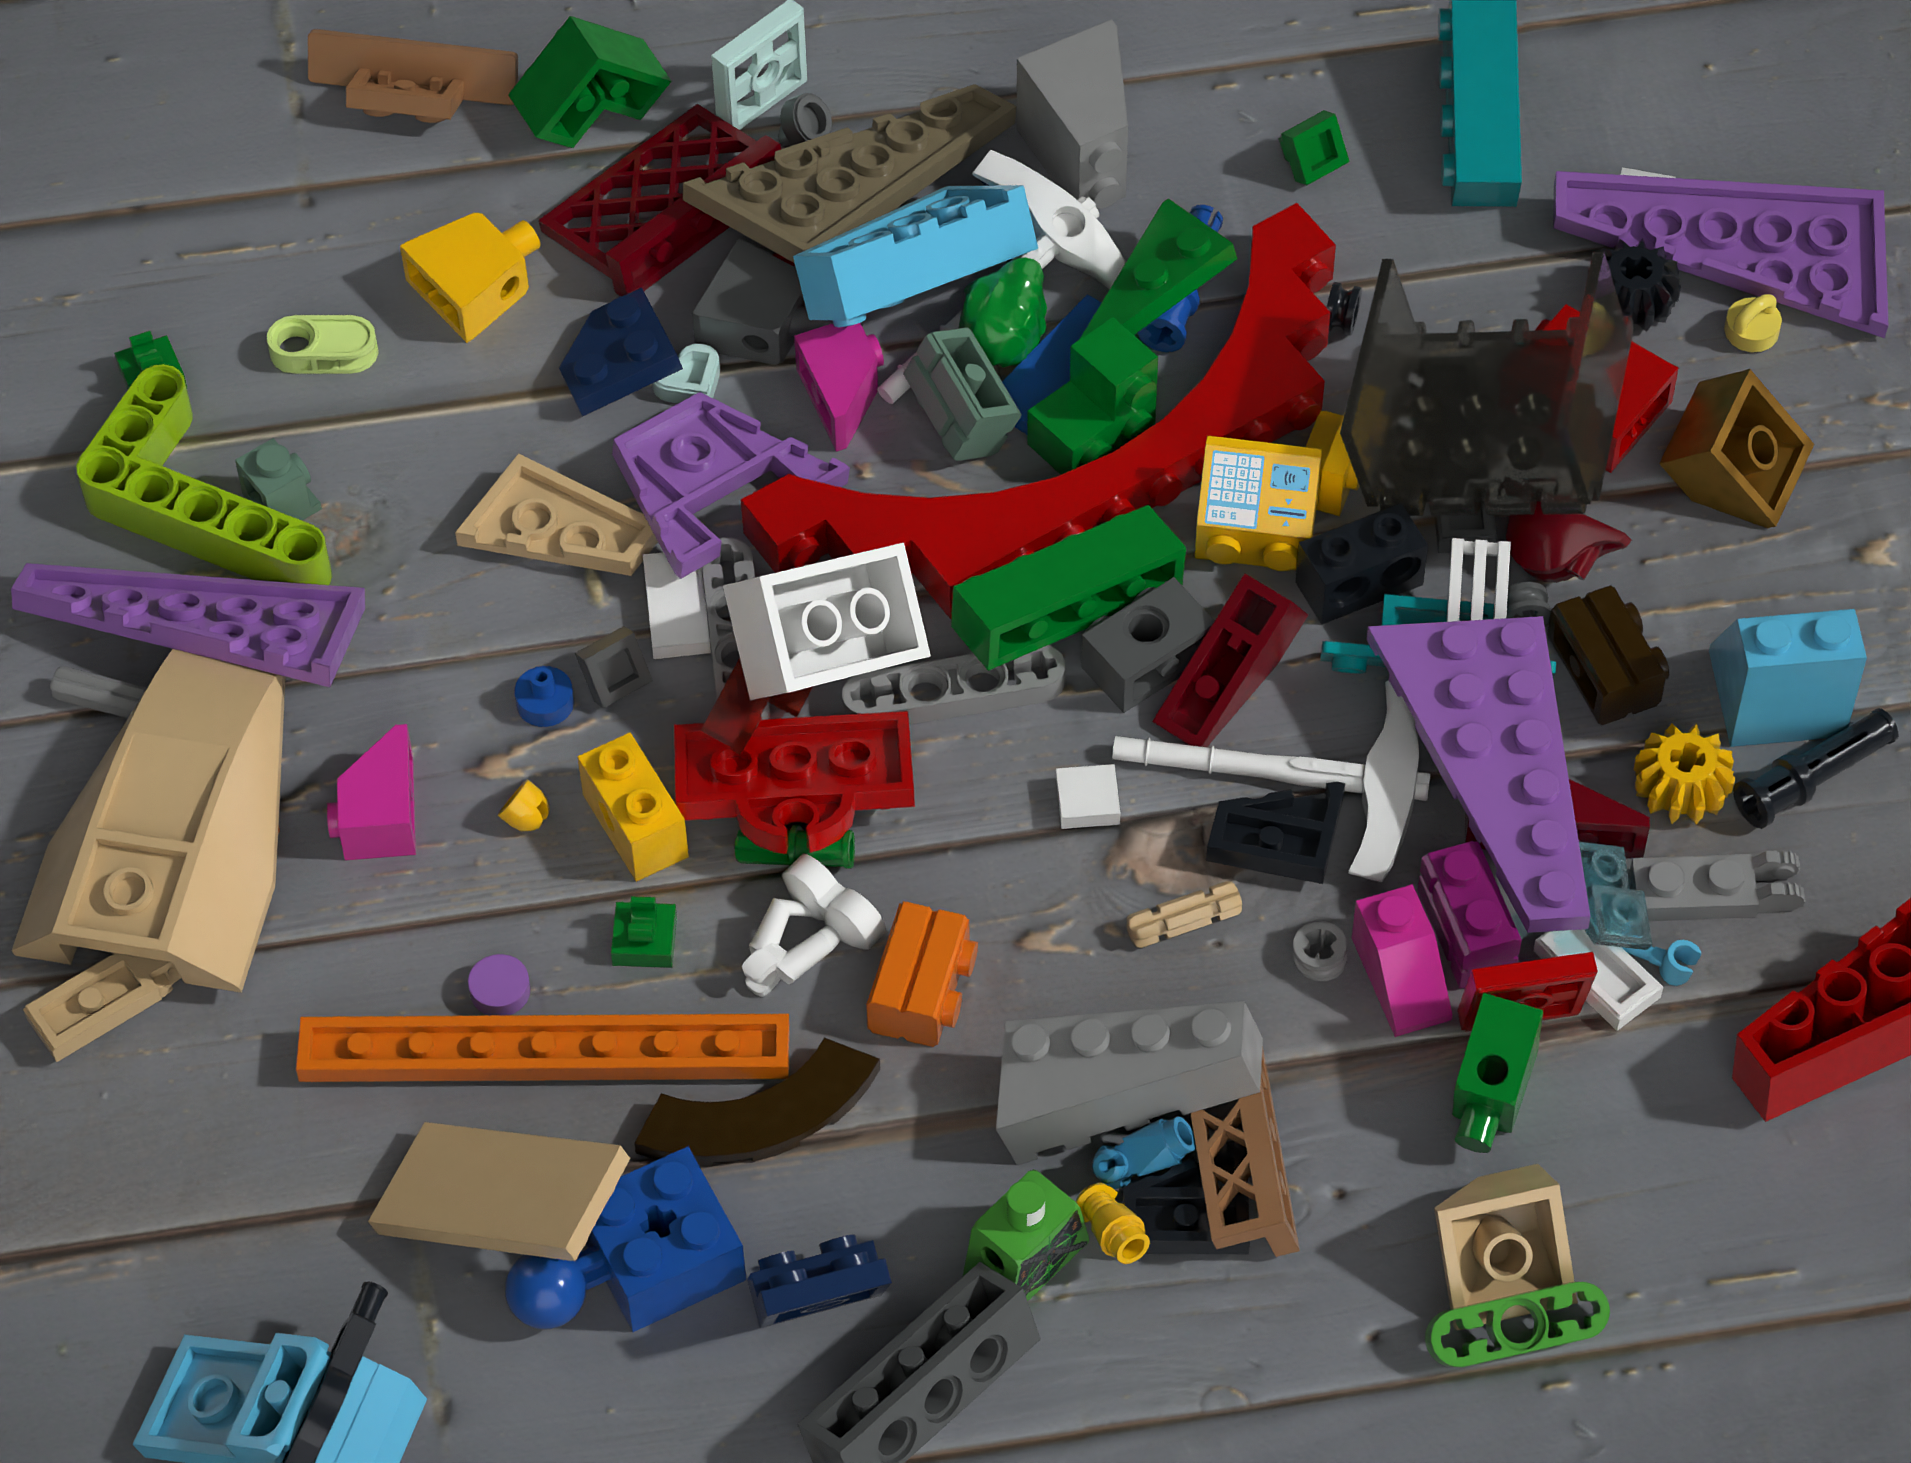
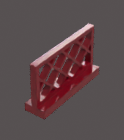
M696 104L540 218L538 222L541 232L611 278L615 293L619 296L627 295L641 287L645 291L730 228L728 225L683 201V193H678L679 183L701 177L706 184L726 177V168L744 162L751 169L774 161L775 151L781 150V145L767 135L756 141L701 105ZM698 126L711 133V139L683 141V137ZM741 152L728 163L718 164L719 154ZM709 155V165L680 167L681 157ZM672 158L671 168L643 170V167L654 159ZM670 184L669 194L641 196L642 186ZM632 187L631 197L603 200L604 195L612 189ZM662 211L648 222L638 223L640 212ZM630 213L629 224L601 226V218L604 215ZM592 217L591 227L568 229L563 226L573 218ZM622 240L606 253L599 250V242Z

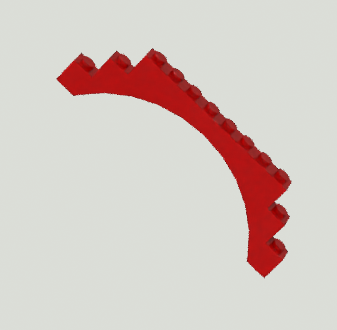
M1298 203L1252 226L1249 286L1230 338L1205 377L1161 421L1108 455L1057 477L997 492L931 498L863 493L787 474L741 499L743 533L775 573L815 564L821 556L827 553L832 559L904 543L911 574L915 575L945 614L952 619L953 586L963 583L970 577L980 576L1013 562L1020 556L1029 555L1056 544L1070 535L1079 534L1106 523L1115 516L1127 514L1146 505H1149L1151 508L1165 506L1174 501L1181 492L1201 482L1207 436L1272 443L1293 430H1303L1309 427L1322 411L1325 380L1308 361L1315 358L1327 347L1330 311L1314 293L1320 291L1329 281L1333 280L1336 244Z

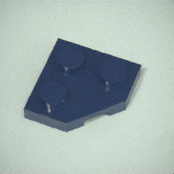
M642 287L593 310L559 366V370L582 417L683 369L677 353Z

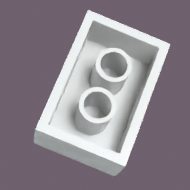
M904 543L723 585L750 700L789 693L931 656Z

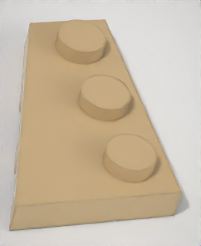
M519 453L455 532L457 546L632 576L643 562V554H649L658 542L644 514Z

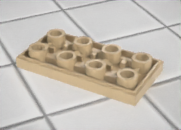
M424 1122L368 1222L378 1235L576 1261L581 1250L586 1245L588 1237L608 1199L613 1194L630 1157L621 1145Z

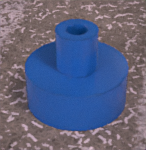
M539 666L529 669L519 677L515 684L514 694L517 711L521 718L531 725L538 727L557 725L563 722L573 710L574 694L572 682L568 675L558 668Z

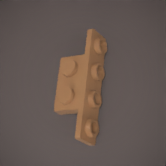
M313 29L308 34V79L314 83L347 86L346 108L363 109L365 114L375 117L389 116L393 113L415 115V118L421 122L437 123L445 119L451 120L463 100L513 105L514 103L508 94L518 83V54L503 50Z

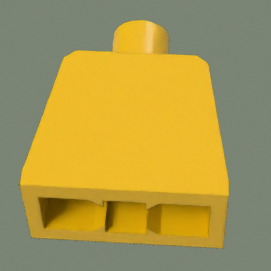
M474 212L400 245L405 279L451 328L468 343L526 294L529 285L525 257L540 248V240L535 230L525 220L518 222L501 233L482 213Z

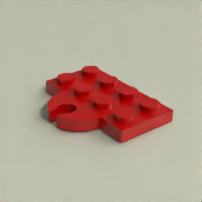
M908 711L674 725L676 806L684 819L710 820L737 817L741 832L755 845L772 852L787 853L788 835L785 825L792 822L808 824L806 827L807 847L811 853L839 841L852 827L855 810L915 807Z

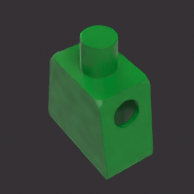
M1483 993L1454 1089L1452 1115L1461 1119L1455 1136V1142L1461 1147L1478 1153H1488L1491 1151L1497 1130L1504 1133L1512 1132L1537 1057L1544 1010Z

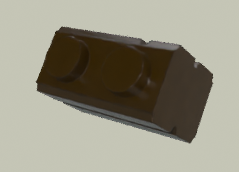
M1611 585L1589 592L1584 598L1578 596L1557 603L1551 609L1547 633L1596 721L1601 725L1625 718L1631 712L1634 715L1656 707L1662 701L1665 681L1669 678V666L1664 653L1657 646L1650 648L1642 635L1643 623L1638 609L1632 602L1624 604L1615 587Z

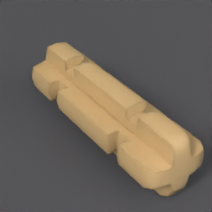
M1225 881L1209 887L1210 893L1204 894L1202 890L1158 904L1156 905V912L1152 913L1150 908H1146L1129 914L1126 927L1132 943L1135 947L1143 948L1160 942L1158 937L1164 934L1166 939L1210 925L1212 924V917L1217 916V919L1221 921L1239 915L1242 911V900L1237 887L1233 882Z

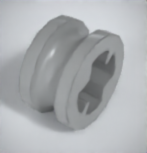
M1314 921L1299 929L1293 939L1294 964L1297 970L1306 978L1314 981H1328L1337 978L1347 965V939L1343 931L1335 924L1326 921ZM1321 943V949H1324L1326 944L1330 945L1331 957L1320 959V954L1317 953L1315 958H1311L1310 945Z

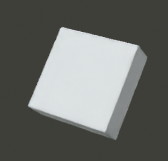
M1115 764L1056 768L1061 829L1120 825L1121 813Z

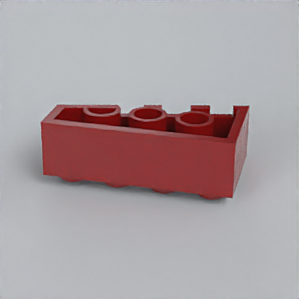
M1911 898L1896 909L1895 917L1883 927L1879 928L1875 925L1858 939V946L1838 962L1832 959L1816 971L1815 980L1800 992L1791 991L1737 1034L1732 1079L1765 1122L1911 1055Z

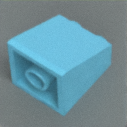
M1855 609L1741 618L1734 621L1710 644L1709 654L1730 747L1828 739L1849 727L1867 659Z

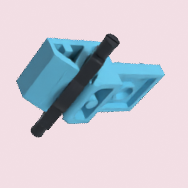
M368 1281L362 1284V1289L352 1311L343 1323L330 1352L327 1351L329 1344L316 1337L275 1333L271 1344L184 1334L132 1445L145 1458L182 1463H400L427 1398L410 1378L362 1356L376 1326V1317L384 1299L388 1295L384 1287Z

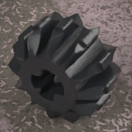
M1643 238L1636 246L1632 247L1619 239L1616 246H1614V250L1601 248L1599 255L1596 256L1595 263H1592L1591 269L1587 273L1586 285L1588 286L1590 309L1601 311L1600 315L1603 324L1615 320L1619 321L1623 332L1631 324H1637L1647 332L1653 324V320L1665 323L1667 317L1671 314L1672 308L1675 307V302L1679 301L1681 291L1677 261L1666 259L1664 246L1653 250L1647 249Z

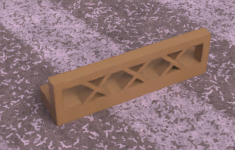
M1262 1046L1260 1093L1238 1099V1102L1224 1121L1208 1114L1205 1109L1190 1114L1211 1238L1216 1249L1265 1237L1274 1255L1278 1257L1298 1252L1300 1248ZM1241 1121L1244 1133L1236 1129ZM1209 1128L1215 1130V1133L1212 1135L1211 1138L1209 1134ZM1228 1139L1247 1148L1246 1157L1233 1174L1215 1166L1214 1158ZM1250 1175L1252 1177L1253 1186L1246 1183V1180L1249 1178ZM1218 1181L1225 1184L1220 1192ZM1238 1192L1256 1201L1258 1218L1225 1226L1223 1212Z

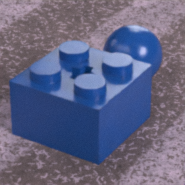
M689 1146L620 1177L613 1194L608 1199L586 1243L588 1249L581 1251L576 1261L524 1254L519 1257L511 1266L506 1277L505 1297L510 1310L521 1322L537 1329H553L568 1323L577 1315L584 1303L586 1290L606 1282L632 1332H635L746 1281L743 1245Z

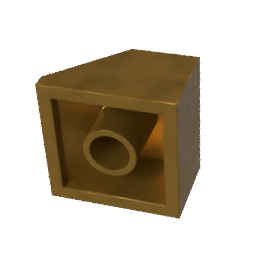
M1747 369L1698 383L1659 464L1691 501L1768 529L1777 526L1814 447V443L1752 370Z

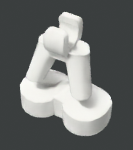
M802 854L782 874L788 893L794 901L773 898L752 941L749 943L751 955L743 963L742 969L746 976L745 983L747 988L759 997H764L770 993L779 983L780 979L787 984H792L829 954L840 941L852 947L869 950L886 933L884 920L876 908L855 890L845 888L839 884L824 865L807 854ZM789 916H805L825 921V927L789 951L779 946Z

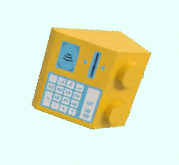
M1207 436L1196 527L1195 558L1211 560L1218 564L1238 563L1263 566L1276 571L1296 570L1299 542L1313 537L1322 449Z

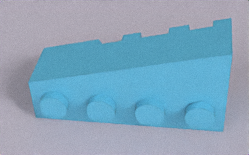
M1024 185L946 186L793 256L809 320H832L834 327H847L864 321L866 313L896 306L904 302L908 297L1036 250L1038 245Z

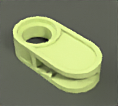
M286 316L275 321L267 333L271 361L276 368L287 373H358L370 368L379 354L375 329L370 321L360 316ZM291 337H303L309 341L308 345L298 352H287L280 348V345Z

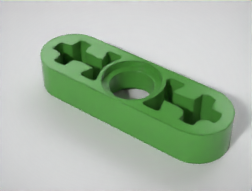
M1568 1282L1442 1311L1429 1322L1425 1332V1343L1430 1355L1442 1365L1466 1367L1592 1338L1605 1328L1609 1320V1302L1600 1288L1588 1282ZM1577 1292L1580 1301L1591 1302L1593 1313L1584 1316L1583 1322L1585 1327L1579 1328L1577 1321L1572 1319L1551 1322L1550 1324L1556 1334L1555 1336L1548 1337L1549 1320L1545 1309L1540 1303V1299L1548 1298L1547 1310L1569 1307L1572 1305V1294ZM1515 1305L1526 1308L1534 1320V1329L1531 1336L1521 1343L1509 1341L1501 1330V1318L1504 1312ZM1487 1311L1486 1330L1495 1346L1494 1350L1487 1351V1338L1465 1342L1462 1344L1463 1355L1458 1357L1454 1348L1443 1347L1441 1336L1450 1332V1321L1455 1320L1459 1329L1482 1327L1484 1324L1479 1317V1313Z

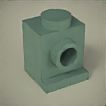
M274 438L235 460L243 498L299 520H304L322 509L321 502L306 486V484L311 482V476L304 462L296 453L289 454L287 448L278 444Z

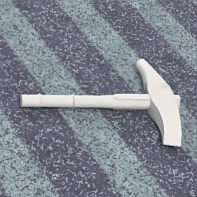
M989 150L972 175L989 186L1024 185L1038 249L1017 256L1011 261L1017 258H1031L1039 262L1043 269L1056 258L1058 261L1090 275L1110 289L1125 265L1126 260L1103 225L1097 220L1100 214L1096 208V203L1089 197L1085 198L1083 196L1076 200L1071 194L1038 172L1015 159ZM961 311L945 326L941 325L939 331L958 329ZM917 353L912 355L903 365L899 364L897 366L898 369L877 388L880 396L889 404H893L911 388L903 373L911 359L918 355Z
M1389 680L1385 682L1387 713L1384 728L1367 755L1366 765L1309 757L1263 755L1215 749L1214 746L1207 748L1151 741L1150 738L1143 740L1115 736L1112 755L1114 760L1144 763L1145 766L1154 764L1208 771L1209 774L1218 772L1258 777L1326 789V783H1346L1345 791L1362 793V806L1367 821L1361 847L1348 874L1378 882H1383L1395 862L1409 825L1414 800H1428L1430 774L1418 771L1419 744L1418 733L1415 729V719L1403 697L1397 696Z

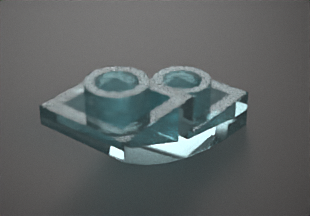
M1579 842L1591 916L1588 929H1584L1593 944L1641 950L1649 949L1653 944L1645 893L1643 890L1630 889L1624 847Z

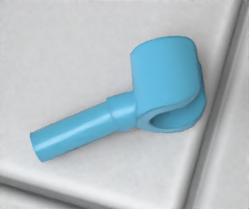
M1617 935L1615 939L1628 954L1659 966L1661 977L1669 985H1682L1693 974L1692 969L1678 964L1676 960L1686 965H1696L1701 957L1699 947L1688 940H1677L1670 945L1668 950L1621 935Z

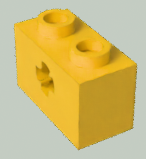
M631 732L577 756L583 796L636 882L689 857L685 819Z

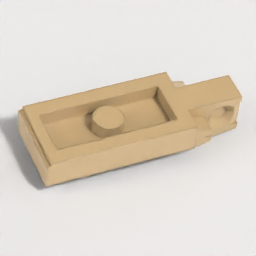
M113 953L27 1004L23 1011L28 1022L55 1061L58 1062L162 1000V997H165L173 990L172 984L181 979V976L173 962Z

